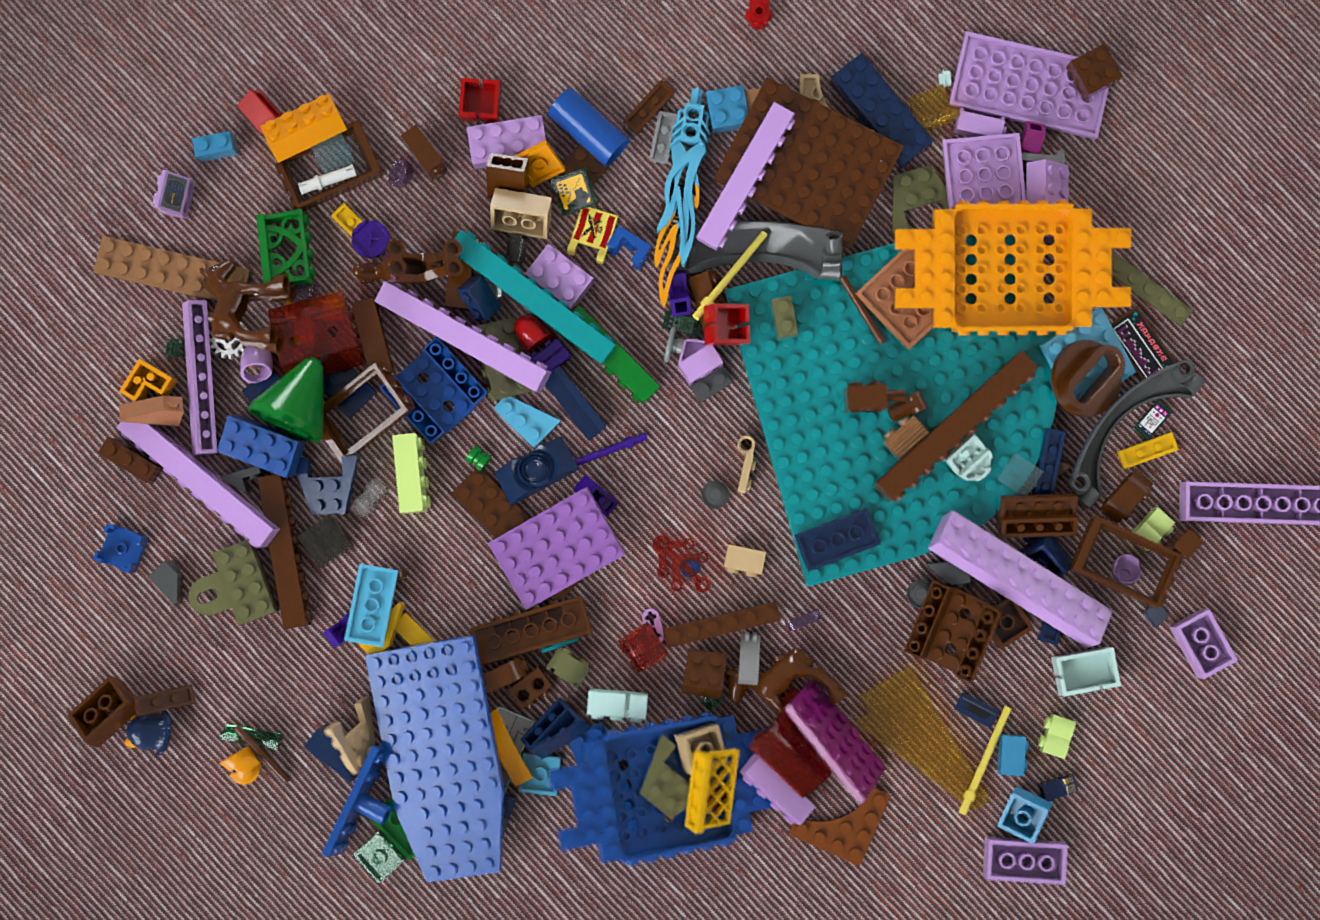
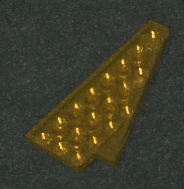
M911 666L906 667L861 694L860 696L869 713L854 722L963 802V795L969 789L975 774ZM979 784L976 790L974 802H971L969 807L973 811L990 802L981 784Z

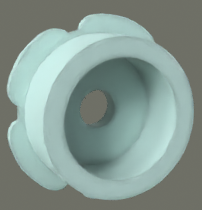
M943 69L942 73L938 74L939 85H943V88H945L946 86H951L950 71H944Z

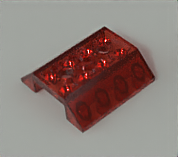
M343 290L268 310L270 326L274 325L277 333L283 339V347L281 352L278 353V357L285 375L303 360L310 359V357L321 361L320 365L323 366V375L364 365L354 336ZM331 326H335L338 329V334L335 337H330L327 333L328 328ZM293 336L300 338V345L297 347L290 345V339Z
M792 686L782 700L785 704L782 711L767 731H759L748 747L801 798H804L821 786L833 770L823 757L821 760L817 758L816 748L785 710L799 692ZM792 723L796 726L794 734L790 732V725Z

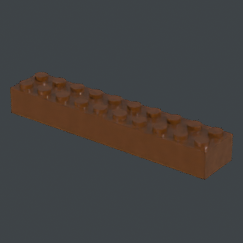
M1023 351L1014 355L873 484L874 488L887 502L899 501L906 494L904 492L905 489L913 488L921 481L919 479L921 475L924 476L930 473L935 468L933 465L935 462L943 461L949 455L947 451L950 448L953 450L964 441L962 437H967L979 428L977 426L978 423L981 424L993 415L991 413L993 409L1001 408L1007 402L1005 399L1007 396L1010 398L1021 389L1020 384L1024 385L1036 376L1034 372L1038 367Z

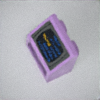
M162 170V174L158 176L157 180L158 191L153 197L154 207L165 215L187 219L195 182L185 176Z

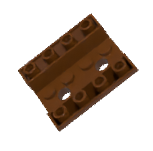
M932 580L904 651L919 659H928L954 672L955 677L973 684L1002 611L993 604L962 589ZM965 608L970 611L968 619H965L962 615ZM949 644H953L956 648L953 655L948 652Z

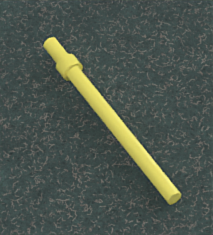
M761 231L709 296H705L700 302L701 305L692 315L696 320H699L704 314V306L714 303V300L768 236L766 232Z
M1004 706L969 789L963 795L964 800L958 813L966 816L971 802H974L976 798V790L1012 710L1007 706Z

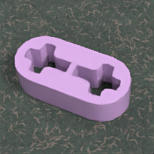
M647 609L642 615L646 636L651 644L657 645L664 639L660 616L655 609ZM648 612L656 614V618H654L655 625L651 626L650 621L645 619L648 616ZM654 627L657 633H661V636L658 637L659 641L650 638V635L653 634L652 628Z

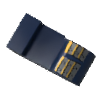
M1073 774L1038 783L1042 798L1049 802L1078 791Z

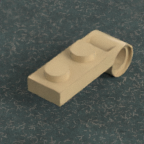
M750 436L741 437L737 443L738 450L746 454L737 493L745 494L746 490H750L752 480L749 479L750 471L754 472L756 461L753 460L755 441ZM743 440L751 442L749 450L742 449L741 442Z

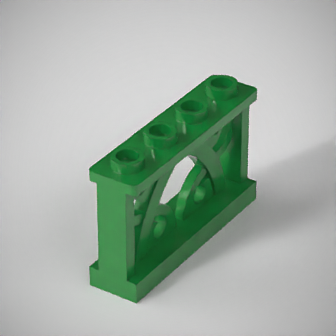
M299 208L298 210L269 215H256L263 284L269 282L278 274L285 273L289 277V283L295 286L314 284L313 277H316L314 266L311 265L314 255L312 248H309L312 238L310 231L307 230V225H310L308 214H305L303 209ZM297 220L299 222L297 229L292 228L293 223L288 226V230L285 229L288 221ZM282 222L281 227L269 225L272 223ZM277 235H279L277 242H271L272 237L277 239ZM284 237L297 245L295 253L287 262L281 255L272 253V250L281 245ZM275 260H280L283 265L278 264L274 266L273 263ZM299 266L304 267V273L301 276H293L289 271L293 268L295 272L299 273L297 268Z

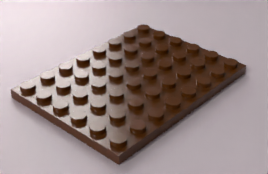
M766 77L718 169L714 181L726 186L773 103L775 102L794 113L793 119L796 121L792 129L785 132L784 136L786 139L781 147L777 146L774 151L776 156L771 164L767 163L764 169L766 170L765 176L762 181H757L755 184L757 189L752 198L749 196L748 198L798 224L842 233L843 247L850 250L904 146Z

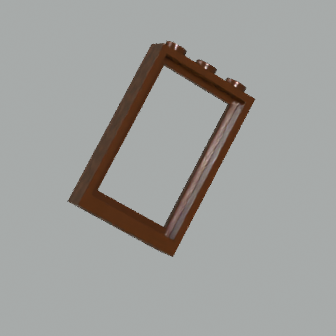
M359 120L345 125L346 131L274 164L278 174H282L284 177L282 183L285 190L290 191L292 195L290 201L294 209L302 208L303 211H306L384 176ZM353 134L369 171L303 200L287 163Z
M381 361L372 364L323 404V438L340 463H342L341 456L357 455L416 409L412 398L405 394L402 384L394 378L390 367L386 363ZM378 374L401 408L349 448L326 414Z
M1093 516L1090 518L1069 570L1149 607L1159 608L1166 601L1167 596L1165 594L1167 589H1170L1173 585V575L1175 570L1178 571L1182 564V560H1180L1182 555L1100 517ZM1101 529L1168 559L1152 597L1085 568Z

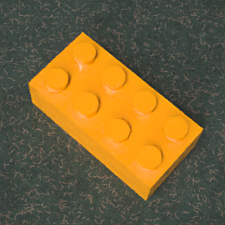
M329 93L321 95L316 100L302 104L299 108L285 112L282 116L261 125L267 144L278 163L347 130Z

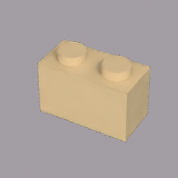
M728 544L723 567L727 568V572L738 574L740 570L745 571L746 576L757 578V574L762 575L766 552Z

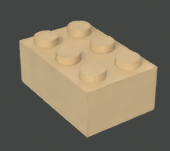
M495 188L490 205L491 230L547 239L551 224L552 198Z

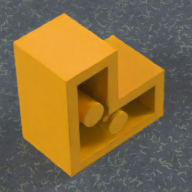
M138 359L119 392L134 401L144 400L151 389L161 395L169 396L178 380L148 362Z

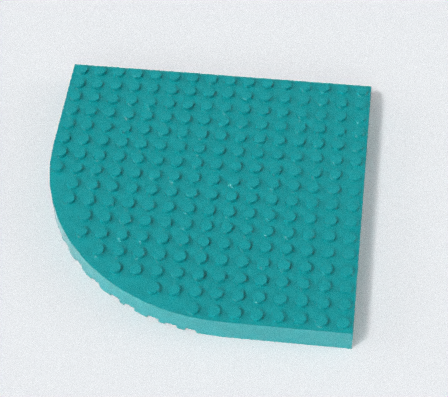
M974 235L966 237L967 245L974 246L977 240ZM1007 235L1005 243L1008 246L1014 245L1015 237ZM895 243L842 257V277L846 275L857 293L902 250H895ZM972 254L967 255L966 263L970 266L974 265L977 261L976 257ZM1012 254L1005 256L1004 260L1007 265L1015 263V257ZM798 269L724 290L726 304H749V322L737 325V328L750 326V343L738 347L806 587L932 552L928 547L942 516L951 511L957 512L979 527L996 514V510H999L1000 496L1015 495L1035 467L1040 456L1045 428L1051 429L1057 405V399L1051 384L1052 369L1039 345L1054 336L1055 331L1048 332V335H1036V332H1029V335H1017V332H1009V335H997V332H990V335H978V332H970V335H958V332H952L951 328H932L913 347L907 350L865 306L886 340L881 345L878 344L840 280L816 279ZM1010 273L1007 274L1005 282L1008 285L1014 284L1015 276ZM974 274L966 276L967 284L974 285L977 279ZM1007 293L1004 299L1007 304L1015 302L1014 294ZM967 294L966 302L971 305L974 304L977 300L975 294ZM1044 295L1043 300L1047 303L1046 296ZM791 296L798 335L794 338L777 340L770 302L772 299ZM1023 351L1038 367L1034 372L1036 376L1028 383L1020 384L1021 389L1014 396L1012 395L1010 398L1007 396L1005 398L1007 402L1001 408L993 409L991 411L993 415L985 422L978 423L977 426L979 428L973 432L992 454L991 470L988 475L979 481H967L956 475L945 460L939 463L935 462L933 464L935 468L927 475H921L919 477L921 481L913 488L905 489L904 492L906 494L899 501L887 502L874 488L873 484L899 461L883 442L886 440L884 436L892 429L896 431L901 427L899 423L904 418L893 423L887 409L883 412L845 413L844 389L852 382H862V385H868L870 382L881 381L882 385L887 384V390L905 389L904 395L897 396L906 397L920 390L928 408L914 415L911 414L908 417L915 416L930 433L1014 355ZM888 402V406L896 402ZM867 508L881 545L807 572L794 535Z

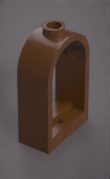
M518 657L484 673L486 694L528 675L526 671L530 668L525 659L521 660Z

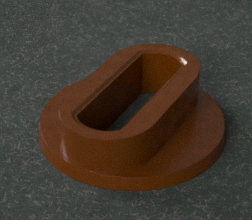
M1079 340L1067 345L1056 357L1051 372L1052 389L1059 404L1069 413L1079 417H1092L1105 412L1119 395L1122 375L1125 371L1124 356L1114 346L1103 345L1091 340ZM1104 356L1108 367L1077 401L1074 396V389Z

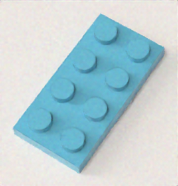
M359 564L344 641L384 648L398 570Z

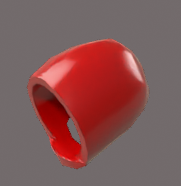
M529 313L520 316L514 323V332L518 341L529 352L554 338L553 332L534 314Z

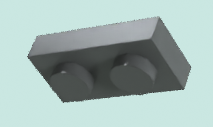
M721 367L690 386L699 403H702L732 384V381L724 368Z

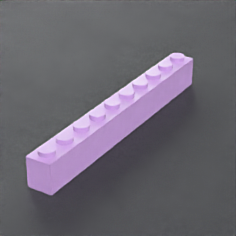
M384 281L374 300L375 302L529 389L539 393L542 392L552 373L547 370V365L539 361L537 363L532 362L529 355L523 352L520 354L514 352L515 348L507 343L504 345L498 343L499 339L491 334H488V336L482 334V329L475 325H472V327L466 325V320L463 318L450 316V311L442 307L437 309L433 306L434 302L426 298L424 300L418 298V293L410 289L408 291L403 290L402 284Z
M120 422L116 427L121 431L122 437L129 441L132 440L135 443V447L141 452H146L152 462L163 466L165 473L176 477L178 484L184 488L188 487L195 498L202 499L206 503L205 506L208 509L219 513L222 521L232 524L235 527L234 530L241 536L245 535L252 546L256 548L267 547L280 530V528L158 426Z

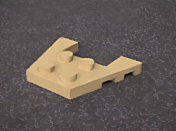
M369 696L362 697L354 704L360 723L346 736L340 721L333 722L325 729L326 735L331 736L334 740L332 742L334 748H338L342 753L340 758L351 775L360 773L371 747L375 746Z

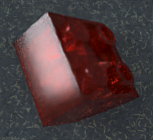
M648 622L618 640L620 649L624 654H627L631 666L639 673L669 655Z

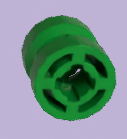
M476 445L469 452L465 460L468 463H474L476 469L481 472L492 456L488 453H481L482 449Z

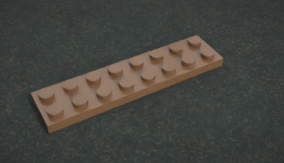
M102 236L93 271L95 274L216 302L218 299L204 288V276L200 273L199 268L208 270L210 267L219 264V262ZM236 267L227 281L249 283L251 270Z

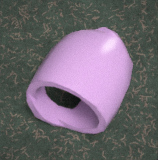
M247 346L243 350L240 359L242 378L248 383H259L268 379L273 370L271 352ZM247 366L261 367V373L255 376L249 375L245 368Z

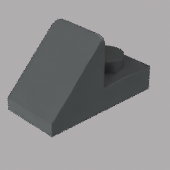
M254 466L221 477L223 481L250 494L247 479L249 481L257 480L260 477L259 475L265 474L264 469Z

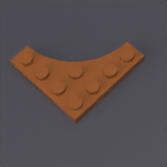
M874 787L867 799L849 814L828 821L805 819L801 825L795 823L791 825L788 834L860 867L891 795Z

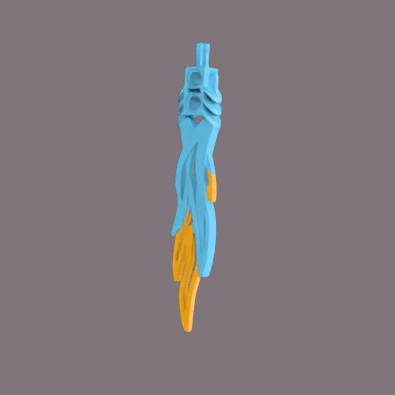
M699 88L692 89L690 103H685V109L678 111L676 124L672 128L674 133L671 136V141L673 142L670 144L669 150L672 153L673 167L665 183L664 197L666 207L657 227L659 236L654 257L655 267L658 268L665 248L670 241L668 254L659 275V296L663 308H665L675 271L680 263L684 267L688 261L695 234L694 209L698 210L699 206L697 171L703 158L707 155L706 146L709 144L707 137H710L708 129L710 115L708 112H704V105H701L703 90H699ZM691 114H695L698 117L696 119H692L689 116ZM688 132H694L695 136L689 137L686 134ZM684 146H688V147H692V148L689 149L688 151H686V149L684 148ZM688 166L682 203L678 183L684 169ZM675 181L673 194L669 203L672 182ZM693 184L695 186L696 196H694L692 193ZM676 210H678L679 223L672 226L659 250L662 239L675 217ZM689 214H690L691 232H690L689 240H688V242H687V238H688V227H689ZM680 228L679 253L672 265L665 289L663 290L665 270L672 258L676 236Z

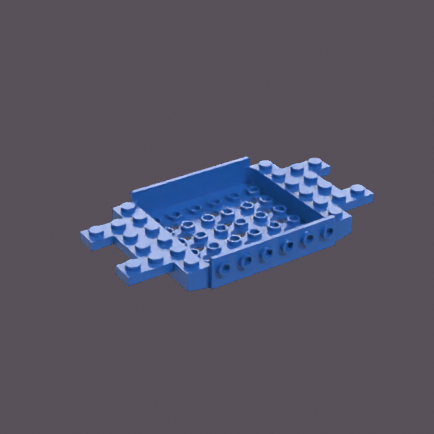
M711 712L699 713L698 717L687 715L682 716L681 720H662L663 723L661 724L650 722L645 723L644 727L639 728L637 726L625 727L623 731H618V729L608 730L606 734L599 735L597 740L582 742L584 764L548 770L552 791L571 788L576 827L557 830L560 851L597 844L600 862L608 863L618 860L627 864V866L639 865V861L643 860L655 862L658 860L657 857L673 858L676 857V853L692 854L695 853V849L702 848L704 851L713 849L714 845L720 844L721 847L732 845L733 841H737L736 835L753 832L750 812L773 808L770 805L771 801L767 797L765 799L756 792L757 788L753 784L752 786L747 784L742 779L744 776L739 772L753 754L759 755V750L776 747L773 728L737 734L734 715L717 717V715H711ZM707 723H712L719 726L724 749L736 748L739 750L731 821L728 825L703 829V833L696 834L685 826L687 808L674 816L671 822H667L664 818L665 814L643 797L640 791L661 735H664L676 745L664 763L690 783L691 774L684 773L674 735ZM732 755L727 757L728 763L726 765L731 761ZM622 759L628 762V767L624 771L618 768V762ZM722 765L715 772L717 776L724 769ZM729 773L722 779L724 784L729 779ZM624 779L631 781V787L628 790L621 788V782ZM629 798L634 801V807L631 810H627L624 807L625 800ZM723 810L717 817L719 820L724 819L725 811ZM709 813L705 815L704 822L710 818L711 815ZM631 818L637 820V827L633 830L627 827V822Z

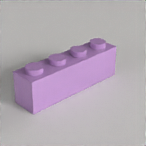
M753 754L739 771L744 776L742 779L750 786L753 784L757 788L756 792L764 799L767 797L771 801L770 805L776 811L784 813V819L792 825L794 823L801 825L815 808L805 796L761 755Z

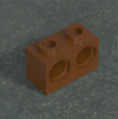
M539 666L507 691L520 709L523 707L528 709L536 703L535 698L539 695L544 697L552 691L550 687L553 683ZM536 678L544 680L543 688L535 687L534 681ZM520 690H526L529 693L527 700L520 699Z

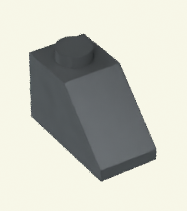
M164 561L148 578L173 605H178L182 602L183 574L179 571L181 568L174 561Z
M949 561L927 564V568L948 585L961 588L966 587L965 583H971L970 575Z

